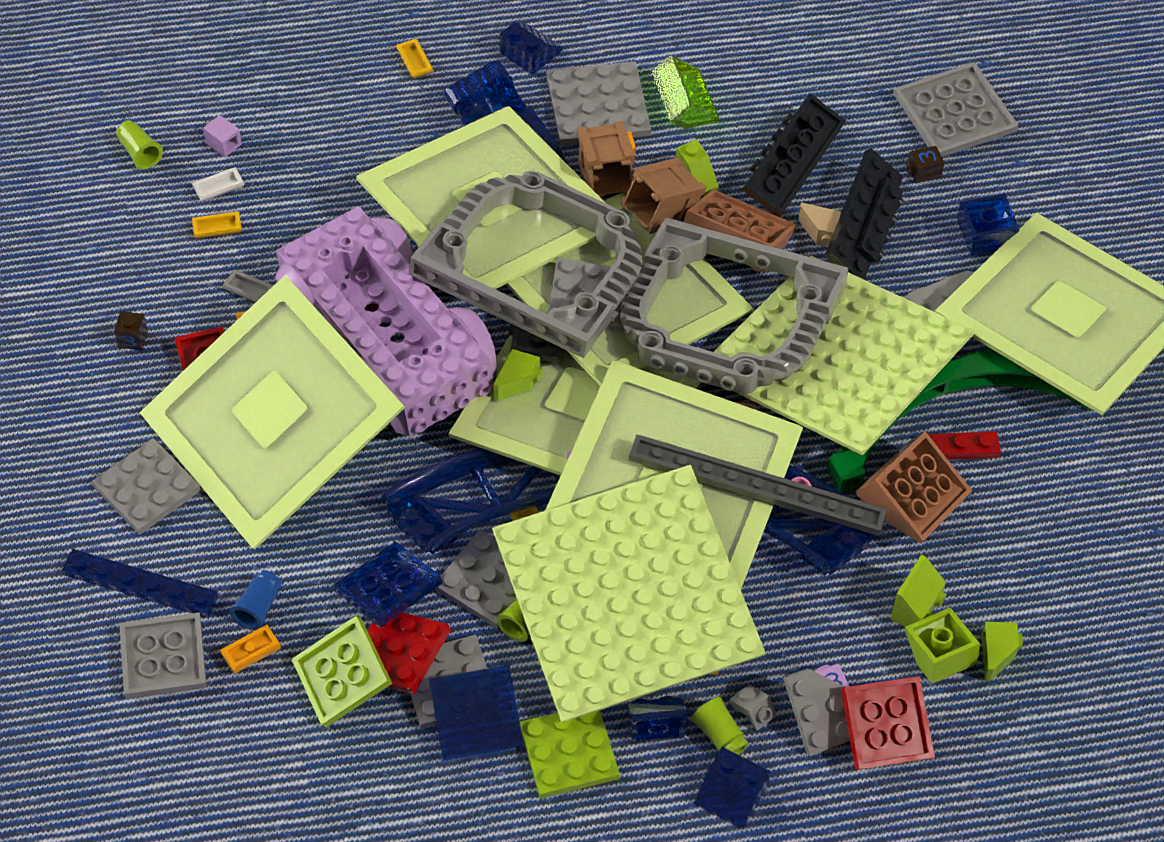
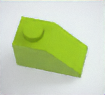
M696 139L677 147L676 158H679L684 163L683 166L698 182H702L707 187L704 195L708 194L712 189L718 190L719 186L709 156Z
M512 349L493 384L494 401L500 402L530 392L535 383H539L542 378L543 368H540V357Z
M985 622L981 634L984 681L990 682L1015 659L1018 649H1022L1023 635L1018 633L1017 623Z

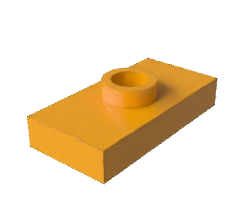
M265 625L220 651L235 674L281 649V645L269 626Z

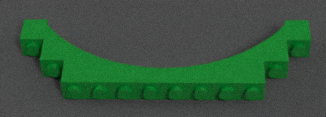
M987 348L978 353H969L960 359L950 360L863 455L840 445L843 451H838L829 457L827 472L839 494L860 488L865 477L863 469L873 448L896 421L927 401L963 389L985 386L1029 388L1064 397L1083 405L1087 411L1092 409L993 349Z

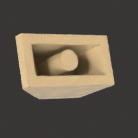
M801 202L798 221L816 244L828 247L841 211Z

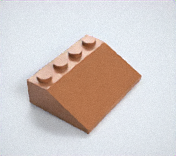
M714 189L688 209L684 219V223L782 250L797 228L795 223ZM750 266L753 270L758 272L767 271L765 269Z
M924 431L896 452L856 491V494L865 503L887 509L884 521L921 543L972 490Z

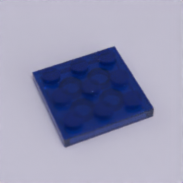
M395 541L336 582L334 587L339 595L381 628L443 584L439 574Z
M510 665L429 679L442 761L524 746Z

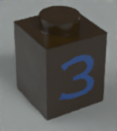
M931 146L910 151L908 162H906V170L908 175L912 176L915 184L941 178L945 162L937 146Z
M120 311L114 329L118 348L143 351L148 334L144 314Z

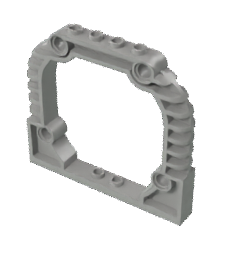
M526 171L521 176L508 175L505 180L499 177L491 178L486 183L481 182L474 189L468 191L457 207L445 219L444 223L439 222L411 256L409 275L573 354L585 358L611 321L613 312L636 282L642 267V250L636 241L635 233L629 227L630 219L625 212L539 172ZM513 203L525 209L535 210L544 208L595 232L599 243L615 252L616 262L592 293H579L575 296L573 304L551 308L549 313L545 314L464 275V265L462 262L466 257L467 238L481 220L494 208Z
M665 217L644 255V263L636 282L627 292L621 304L620 320L622 329L629 337L630 343L638 350L639 361L646 366L742 394L752 393L756 390L757 386L771 385L773 380H785L792 373L798 372L803 368V365L809 360L825 324L828 325L846 288L848 268ZM706 253L795 278L794 285L798 289L796 311L799 316L788 338L781 347L765 356L739 353L728 357L673 341L665 329L649 324L646 317L666 280L680 277L683 273V266L703 260Z

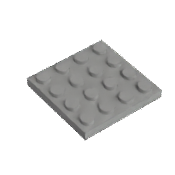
M636 61L546 71L560 146L579 144L577 127L586 126L590 128L611 125L619 121L624 122L626 131L632 132L633 138L651 136V126Z
M975 62L894 88L893 94L926 145L928 147L937 146L942 157L1015 133L1018 130L1019 125Z

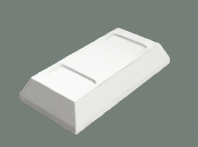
M236 167L192 183L200 201L209 200L245 185Z

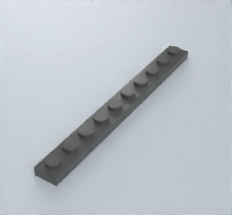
M636 434L629 454V461L665 472L691 465L699 482L878 536L880 535L887 509L639 434Z

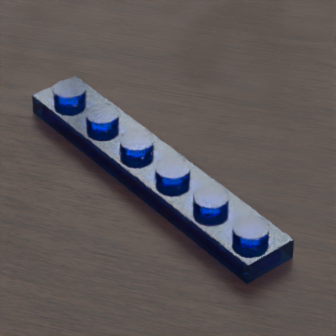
M72 549L62 568L64 576L185 612H200V616L209 618L219 597L218 591Z

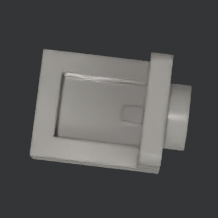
M750 684L729 699L734 709L749 717L753 728L756 730L761 729L776 717L770 696Z

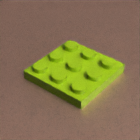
M358 616L353 617L292 658V662L317 717L324 727H328L392 684L362 619Z
M600 710L563 723L560 721L558 712L519 722L540 799L620 779V773Z

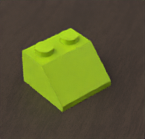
M922 554L897 592L891 615L892 621L904 627L934 615L935 613L932 611L935 606L940 608L947 595L943 592L946 584L945 580L927 557Z
M947 608L905 627L916 663L932 684L976 665L978 662L980 643L951 608Z

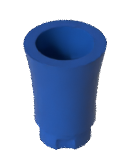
M262 570L261 573H258L239 600L229 609L232 619L242 627L256 631L263 627L266 615L282 584L280 578L267 570Z

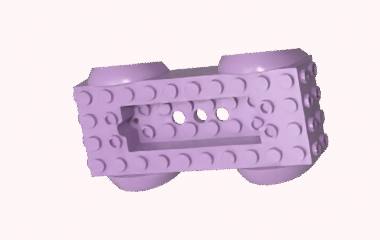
M358 206L276 250L280 266L274 277L276 283L286 275L405 406L390 422L396 433L411 437L423 432L432 424L444 420L448 415L460 408H465L471 400L479 396H486L494 389L493 384L497 377L496 355L491 336L485 324L475 312L468 308H447L424 281L409 275L410 258L414 253L405 232L394 220L384 217L369 218ZM370 303H376L379 306L375 312L366 311L365 307ZM382 323H391V325L386 328L379 327V325ZM395 334H402L405 337L400 343L392 342L390 339Z

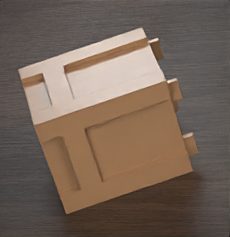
M619 121L611 125L590 128L586 126L577 127L580 152L578 165L583 181L599 197L621 192L622 194H627L633 181L635 154L624 122Z
M679 158L636 167L632 184L627 195L622 199L621 205L639 220V223L648 234L656 233L665 217L684 222L687 210L696 204L701 195L705 193L707 187L693 177L683 166L684 163Z

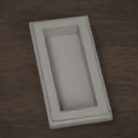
M235 269L222 285L223 289L253 302H257L273 287L269 283Z

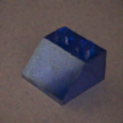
M513 22L499 34L500 53L532 75L563 51L562 46L528 24Z
M1005 193L959 202L957 222L971 256L994 252L1019 232L1020 228Z
M663 696L655 700L640 698L627 702V721L631 744L685 738L687 709L682 697Z
M721 747L706 774L694 804L743 830L769 786L771 771Z

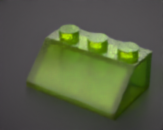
M670 54L652 70L655 79L654 84L659 89L661 102L664 104L668 113L667 118L672 124H677L687 129L717 123L720 120L702 73L698 68Z

